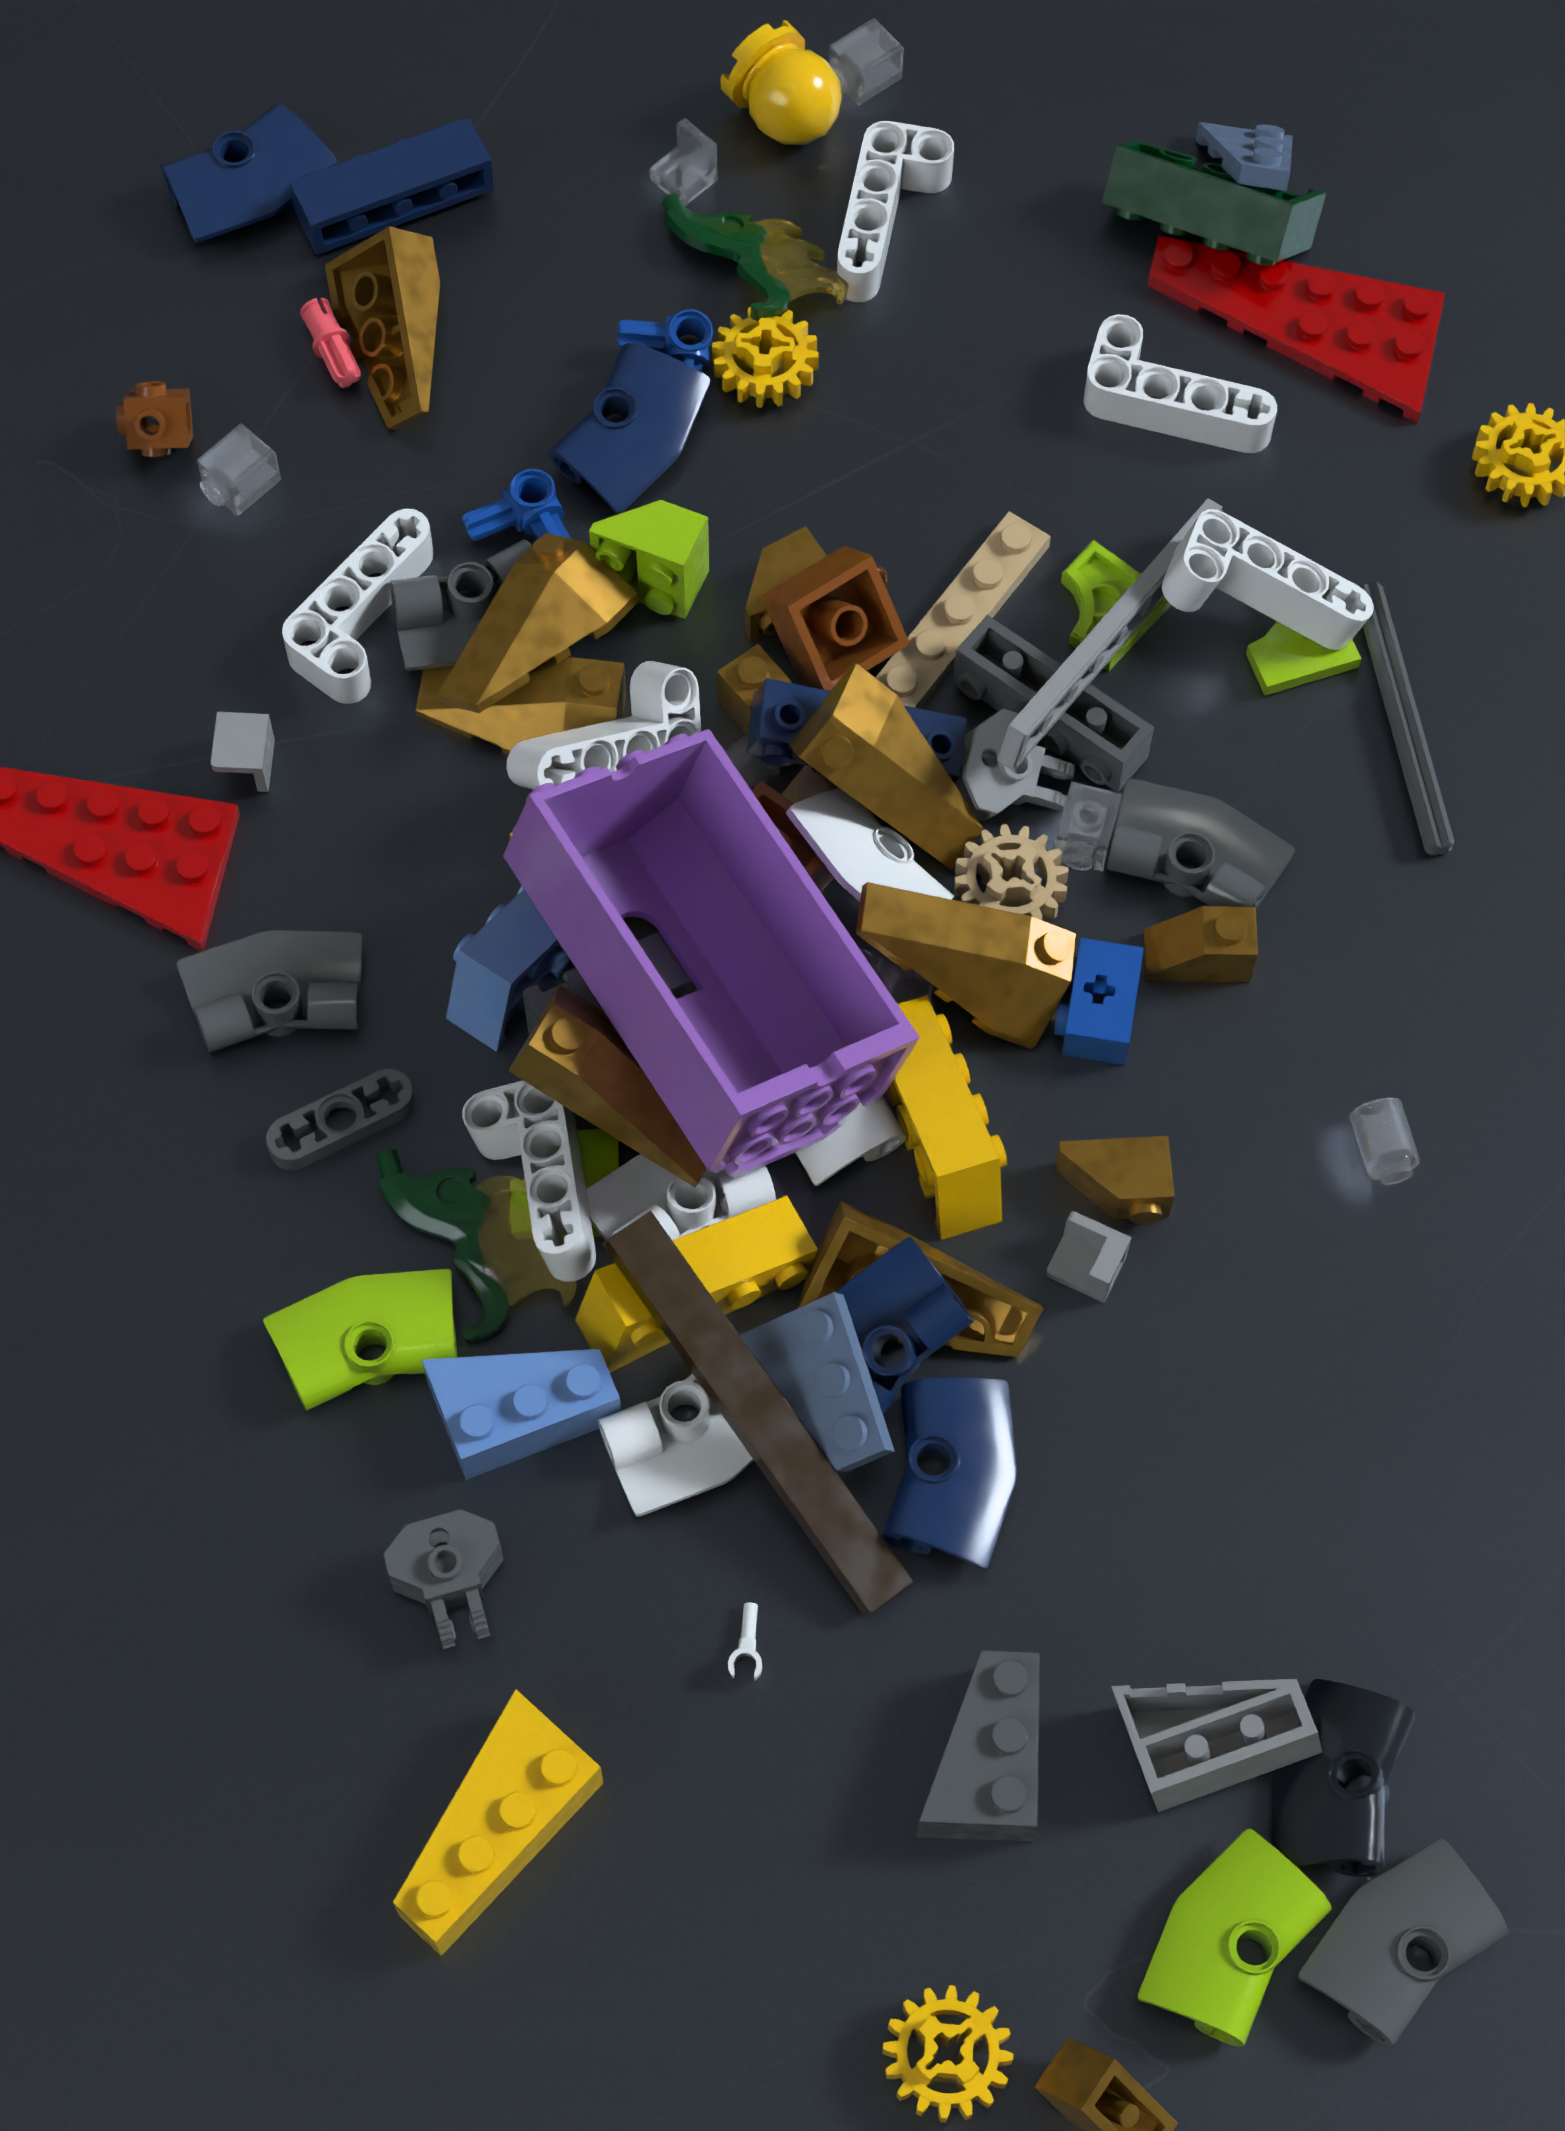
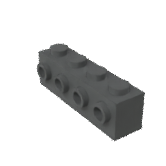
M986 615L956 649L953 681L971 699H981L997 711L1004 708L1020 713L1058 670L1061 664L989 615ZM1089 684L1040 740V743L1053 755L1064 756L1081 767L1083 773L1091 781L1100 785L1106 784L1118 793L1126 784V780L1131 778L1148 758L1154 726Z

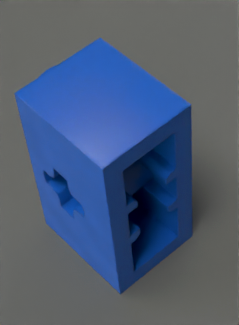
M1080 938L1077 957H1073L1071 982L1068 988H1072L1070 1004L1059 1003L1054 1034L1064 1036L1061 1055L1125 1065L1131 1037L1144 951L1143 947ZM1093 997L1103 998L1102 1004L1092 1003Z

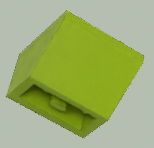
M659 500L594 522L589 530L590 548L596 552L595 558L600 561L603 559L638 593L640 603L645 604L649 609L658 614H673L686 619L709 573L708 517Z

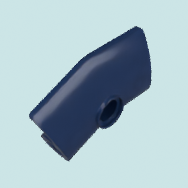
M276 103L242 131H227L216 138L211 149L162 165L161 170L171 199L176 208H181L193 241L200 243L280 213L293 202L290 181L301 178L309 172L320 171L337 165V159L321 139L298 116L283 104Z
M637 343L624 344L605 389L594 399L593 409L549 450L550 460L557 470L572 483L580 484L585 480L617 515L621 514L679 458L710 386V378L682 361ZM612 414H621L627 417L622 422L617 423L605 419Z
M910 1237L905 1238L835 1292L844 1295L883 1416L905 1379L919 1368L920 1363L974 1322L969 1311L940 1272ZM892 1338H899L904 1346V1356L898 1365L887 1368L881 1360L882 1346Z
M965 1377L924 1378L909 1381L901 1387L907 1464L882 1536L889 1544L904 1551L916 1554H929L933 1547L975 1565L982 1570H986L1000 1533L1017 1475L1008 1383L1005 1380ZM925 1458H937L943 1461L947 1466V1470L939 1475H928L922 1472L918 1467V1463Z

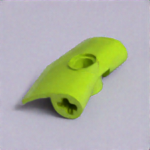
M450 1269L351 1277L263 1319V1323L284 1362L290 1380L306 1411L334 1399L362 1383L369 1385L382 1384L391 1379L394 1374H424L422 1360L457 1358L452 1304V1272ZM372 1344L381 1345L386 1348L383 1355L375 1360L368 1361L358 1357L362 1349Z
M1246 1829L1176 1900L1138 1992L1137 1999L1194 2020V2026L1199 2031L1218 2041L1243 2047L1274 1968L1332 1910L1329 1900L1280 1851L1254 1830ZM1243 1939L1257 1941L1265 1950V1962L1254 1966L1242 1961L1237 1953V1942Z

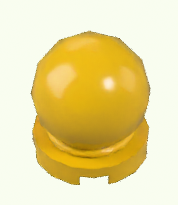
M783 20L782 26L777 29H773L767 23L748 35L732 53L737 63L733 67L730 76L723 73L721 75V90L739 108H749V114L757 127L765 135L783 145H807L826 135L838 118L842 99L839 78L825 59L811 50H805V39L788 21Z

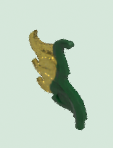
M669 194L663 199L662 206L666 212L665 223L677 237L700 251L734 260L738 263L737 274L766 298L765 302H755L751 305V319L759 321L760 318L779 315L787 309L790 301L813 292L832 294L835 296L838 304H842L846 300L849 288L847 282L833 269L822 267L809 259L824 261L825 251L810 242L791 238H799L801 236L802 228L794 223L774 218L763 219L753 223L751 214L741 212H724L710 215L694 214L692 210L684 207L677 194Z
M388 1149L376 1155L382 1179L378 1180V1183L398 1216L414 1229L451 1241L456 1246L453 1261L466 1282L480 1298L484 1308L483 1317L480 1322L465 1328L463 1331V1336L468 1343H476L499 1332L508 1319L510 1309L535 1291L541 1289L559 1291L562 1295L563 1305L569 1306L576 1293V1281L564 1282L557 1280L550 1273L533 1239L529 1209L520 1208L510 1202V1197L513 1193L527 1195L526 1185L520 1179L512 1176L497 1175L484 1180L474 1187L472 1183L476 1181V1173L474 1169L448 1168L422 1178L408 1177L407 1173L402 1171L397 1150Z

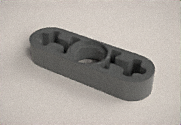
M382 1069L277 1119L271 1124L266 1134V1143L271 1159L282 1169L300 1170L404 1120L412 1112L415 1104L410 1079L399 1070ZM389 1087L393 1093H397L399 1101L396 1104L390 1105L386 1099L381 1098L380 1091L383 1088ZM363 1097L366 1099L367 1107L370 1106L372 1116L369 1118H365L363 1106L359 1101ZM337 1108H347L356 1114V1120L349 1129L335 1131L326 1125V1118L329 1113ZM315 1120L319 1133L323 1138L319 1142L316 1141L314 1132L312 1133L309 1124ZM292 1134L296 1140L300 1139L301 1149L292 1152L288 1146L284 1145L283 1137Z

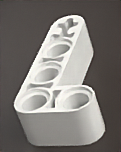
M880 121L867 128L863 137L838 248L837 289L846 300L852 302L871 300L880 288L901 189L923 193H937L949 186L952 180L954 142L945 131L892 121ZM857 261L863 263L862 267H857Z
M1122 314L1110 316L1102 322L1088 365L1084 391V405L1091 415L1100 419L1243 453H1256L1268 446L1277 414V403L1269 392L1260 388L1139 360L1143 340L1141 324L1135 318Z
M405 508L391 514L283 624L282 635L290 666L295 672L339 703L352 704L359 702L367 696L371 689L372 682L366 652L356 640L392 604L390 580L419 577L433 560L434 551L430 525L423 513L415 509ZM383 573L378 577H368L370 574ZM339 607H350L345 611H334ZM305 641H316L312 645L300 646ZM346 668L355 669L348 674H338L339 671Z
M1214 509L1203 511L1178 544L1162 583L1164 597L1176 609L1184 612H1194L1200 609L1212 591L1217 588L1331 650H1340L1346 647L1370 618L1374 607L1370 596L1358 585L1232 516Z
M646 661L640 664L634 670L630 681L632 716L531 738L517 743L511 749L507 758L506 768L509 778L520 787L534 790L545 783L557 785L571 780L581 771L592 766H598L600 769L607 766L610 772L617 770V763L624 756L635 750L647 752L663 746L676 735L685 733L690 736L701 732L697 678L692 671L684 667L655 661Z
M523 1080L474 1094L463 1107L462 1118L478 1150L486 1158L501 1160L518 1155L522 1156L533 1239L550 1273L557 1280L572 1282L584 1278L592 1270L596 1262V1251L576 1120L572 1111Z

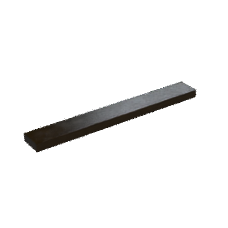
M649 1211L607 1239L602 1244L607 1253L865 1617L912 1583L913 1580L652 1211Z

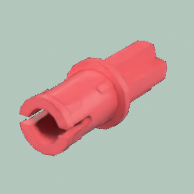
M317 298L306 302L300 311V315L314 339L312 343L313 351L316 356L323 358L333 381L338 383L341 388H348L352 383L359 381L361 378V371L349 348L351 338L347 330L341 328L338 324L329 301L325 298L320 299L322 311Z

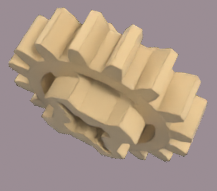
M1003 824L1001 825L1000 836L993 837L985 829L981 831L980 846L970 841L965 844V858H957L955 874L958 877H955L954 894L962 895L961 902L1028 915L1043 920L1042 915L1054 920L1058 913V903H1064L1066 899L1067 886L1064 884L1067 883L1069 871L1068 867L1059 866L1062 857L1060 848L1046 851L1048 836L1043 834L1035 841L1029 839V827L1023 826L1018 835H1011L1008 825ZM1038 867L1045 878V887L1041 885L1042 878L1035 874V870ZM977 873L981 875L980 882L987 886L984 893H982L977 884Z

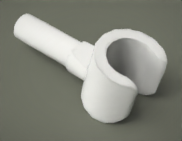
M744 1603L739 1647L730 1655L728 1660V1670L733 1679L735 1677V1662L742 1656L751 1657L756 1662L754 1681L762 1673V1659L755 1651L758 1605L756 1603Z

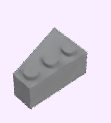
M1297 1679L1222 1682V1685L1186 1687L1185 1683L1166 1684L1167 1687L1137 1689H1131L1130 1685L1111 1686L1158 1812L1323 1753L1318 1731Z

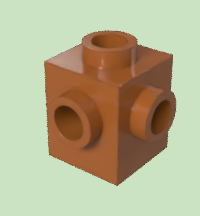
M141 382L135 385L136 390H129L123 399L124 405H117V430L119 435H126L128 450L141 449V454L148 457L165 456L172 453L171 448H188L193 439L189 388L166 389L165 382ZM149 416L156 418L158 422L153 421Z

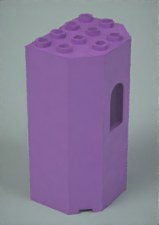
M710 729L690 736L685 733L676 735L663 746L647 752L635 750L624 756L617 763L616 771L610 772L607 766L601 769L598 766H592L581 771L571 780L557 785L545 783L535 788L526 798L525 806L517 824L513 828V834L503 857L708 1171L718 1173L724 1168L729 1176L738 1178L824 1140L842 1126L840 1120L854 1111L859 1103L867 1107L882 1096L920 1037ZM639 917L652 923L658 929L698 991L675 999L623 918Z

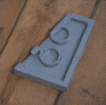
M1198 122L1195 141L1199 145L1208 146L1207 153L1212 158H1223L1221 167L1238 184L1287 191L1291 170L1293 136L1285 135L1283 128L1262 124L1257 125L1256 130Z
M833 1292L740 1335L837 1471L848 1472L895 1451L843 1294Z

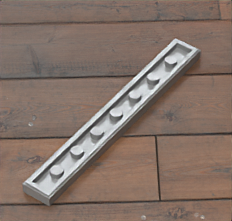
M1208 498L1009 724L997 761L1012 770L1020 765L1164 598L1162 583L1175 549L1200 514L1208 509L1222 511L1223 506Z

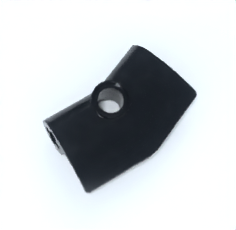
M1314 1679L1304 1699L1318 1731L1323 1753L1273 1771L1272 1846L1280 1851L1296 1867L1329 1863L1335 1872L1352 1877L1375 1876L1385 1871V1806L1390 1795L1387 1781L1394 1765L1398 1761L1416 1719V1714L1408 1706L1391 1697L1344 1683ZM1355 1777H1371L1369 1784L1362 1790L1355 1792L1346 1790L1349 1782Z

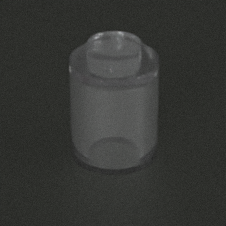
M1382 1098L1367 1102L1354 1109L1350 1113L1349 1118L1367 1176L1370 1179L1381 1180V1183L1384 1185L1397 1184L1409 1179L1413 1175L1412 1170L1419 1165L1420 1158L1401 1100L1398 1098Z

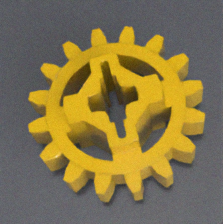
M748 307V318L743 320L733 314L730 316V329L720 326L717 330L718 342L712 343L715 378H722V390L725 393L735 388L737 389V398L740 403H743L749 396L756 397V405L759 408L763 407L766 398H773L774 403L778 407L783 406L784 394L788 393L793 398L798 399L801 397V384L804 386H811L813 384V371L818 370L819 359L816 335H808V323L805 320L794 325L793 312L790 310L786 311L781 317L760 318L759 321L751 319V307Z
M1528 403L1525 413H1519L1513 404L1508 405L1505 417L1496 412L1492 413L1488 425H1481L1472 453V459L1478 461L1475 470L1476 477L1489 476L1485 489L1488 492L1497 488L1504 491L1502 501L1506 503L1513 495L1519 496L1522 507H1528L1531 497H1537L1543 506L1548 505L1552 493L1563 498L1565 496V419L1559 422L1552 420L1554 413L1552 408H1548L1543 415L1536 414L1534 403ZM1506 437L1507 440L1503 441L1501 448L1496 449V445ZM1559 461L1560 465L1558 468L1550 473L1549 470L1553 469L1554 463Z
M949 1985L945 1999L937 2000L931 1988L924 1989L923 2006L919 2008L914 2002L907 1999L902 2005L903 2012L907 2017L906 2022L891 2018L888 2024V2030L898 2037V2041L883 2043L882 2054L896 2058V2062L885 2069L886 2079H902L903 2084L899 2088L896 2097L899 2101L905 2100L911 2095L917 2097L919 2100L917 2102L916 2114L922 2116L931 2105L938 2107L940 2122L946 2123L951 2108L957 2107L965 2120L971 2119L973 2101L977 2100L988 2109L994 2102L988 2087L991 2085L995 2088L1004 2089L1007 2084L1008 2078L998 2071L997 2067L1011 2065L1013 2062V2053L999 2049V2045L1009 2039L1011 2035L1009 2028H993L992 2023L996 2019L999 2010L994 2006L983 2013L977 2009L979 1993L975 1991L967 1998L966 2002L957 2000V1990L954 1985ZM955 2015L966 2020L960 2025L943 2024L935 2016ZM912 2033L917 2036L916 2040L923 2047L922 2059L911 2069L908 2061L907 2046ZM984 2038L988 2061L986 2070L982 2075L979 2072L980 2068L973 2061V2049ZM964 2039L957 2057L958 2065L955 2066L953 2062L946 2060L942 2064L937 2063L932 2067L938 2051V2042L948 2048L954 2043L958 2045ZM935 2082L955 2084L960 2092L940 2093L930 2089V2087Z

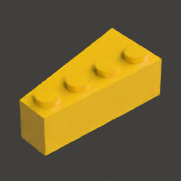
M927 995L899 1003L897 1005L920 1038L887 1088L886 1094L890 1105H897L898 1122L907 1136L904 1141L907 1151L914 1149L915 1161L920 1174L918 1180L925 1199L935 1197L936 1219L934 1223L940 1240L1002 1222L1000 1168L1007 1166L1006 1152L999 1135L990 1136L986 1125L989 1124V1119L981 1095L979 1093L972 1095L967 1084H970V1074L962 1053L953 1054L949 1044H952V1035L948 1021L943 1013L935 1014Z
M788 1196L672 1240L725 1315L751 1304L756 1299L778 1288L780 1290H787L801 1283L808 1276V1270L818 1252V1248ZM615 1263L594 1271L575 1321L591 1349H600L609 1372L670 1343L665 1333Z
M518 1690L514 1691L393 1901L399 1917L440 1956L450 1948L603 1784L601 1767Z

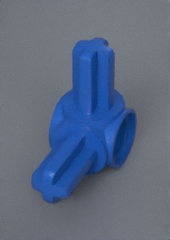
M694 309L683 310L675 316H667L666 323L621 320L618 325L617 345L622 349L626 343L641 344L669 355L702 372L710 366L713 327L708 316ZM691 335L698 338L701 342L696 345H687L682 343L679 338Z
M527 469L516 474L511 481L510 487L502 490V499L470 511L462 517L465 531L473 541H478L512 526L518 532L524 531L526 534L535 535L537 539L544 533L570 538L562 523L565 512L556 497L554 481L548 473L540 469ZM530 500H540L537 503H527Z

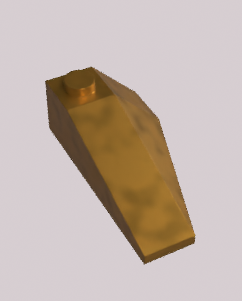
M388 226L325 264L332 310L338 323L346 324L353 339L349 345L354 357L362 359L369 373L367 385L387 428L397 430L429 412L440 278L433 238Z
M544 533L514 563L437 694L439 702L476 713L484 711L528 683L530 679L528 672L542 663L552 659L558 664L571 656L569 646L588 634L594 639H598L609 632L640 601L638 593L603 559L600 561L595 558L596 552L585 542Z
M575 657L566 658L558 664L551 659L528 672L530 676L528 683L480 713L439 702L437 694L454 665L423 669L416 705L417 716L470 739L479 737L500 746L502 752L509 755L511 749L523 740L621 719L626 698L624 663Z
M854 661L789 746L802 760L952 870L956 865L957 858H962L964 855L965 844L968 841L974 842L984 829L897 694Z
M870 882L862 885L856 934L904 971L913 969L936 987L933 992L946 1003L954 1000L974 1016L972 1023L984 1032L1029 1049L1037 1045L1071 982L1076 933L1028 915Z
M559 985L508 1071L695 1188L707 1169L606 1013L562 985Z
M840 1202L818 1246V1252L812 1262L796 1309L836 1292L905 1238L910 1237L940 1272L974 1320L971 1325L943 1346H951L952 1349L1012 1357L1020 1356L1043 1311V1307L1040 1304L903 1230L849 1204ZM892 1338V1339H891V1340H897V1343L903 1344L902 1341H901L899 1338Z

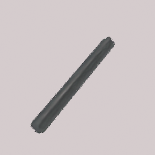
M1378 582L1362 584L1359 587L1367 592L1374 605L1373 613L1363 625V630L1425 852L1430 856L1446 854L1452 850L1454 837L1384 589Z

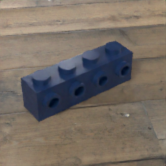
M469 117L453 123L442 124L434 130L409 139L398 140L390 146L365 155L351 157L347 161L329 168L309 172L301 178L289 182L295 213L316 255L378 233L388 226L394 227L495 190L492 160Z
M766 678L753 695L746 754L760 756L763 762L774 766H787L792 763L810 766L794 752L789 744L831 691ZM904 706L955 783L961 777L967 718ZM812 767V770H813L815 773L821 774V773H819L817 770H815V769Z

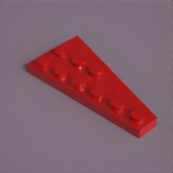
M1164 236L1158 237L1147 286L1198 312L1206 309L1228 320L1227 327L1241 334L1247 330L1267 340L1266 346L1331 380L1342 378L1363 389V396L1376 403L1383 399L1403 409L1402 416L1418 423L1445 293L1283 260L1276 262L1273 266H1267L1248 260V253L1218 250L1204 244Z
M0 767V846L4 847L7 853L21 860L26 858L44 867L48 874L115 908L121 906L145 918L147 924L161 931L166 929L186 939L187 944L204 951L240 816L237 804Z

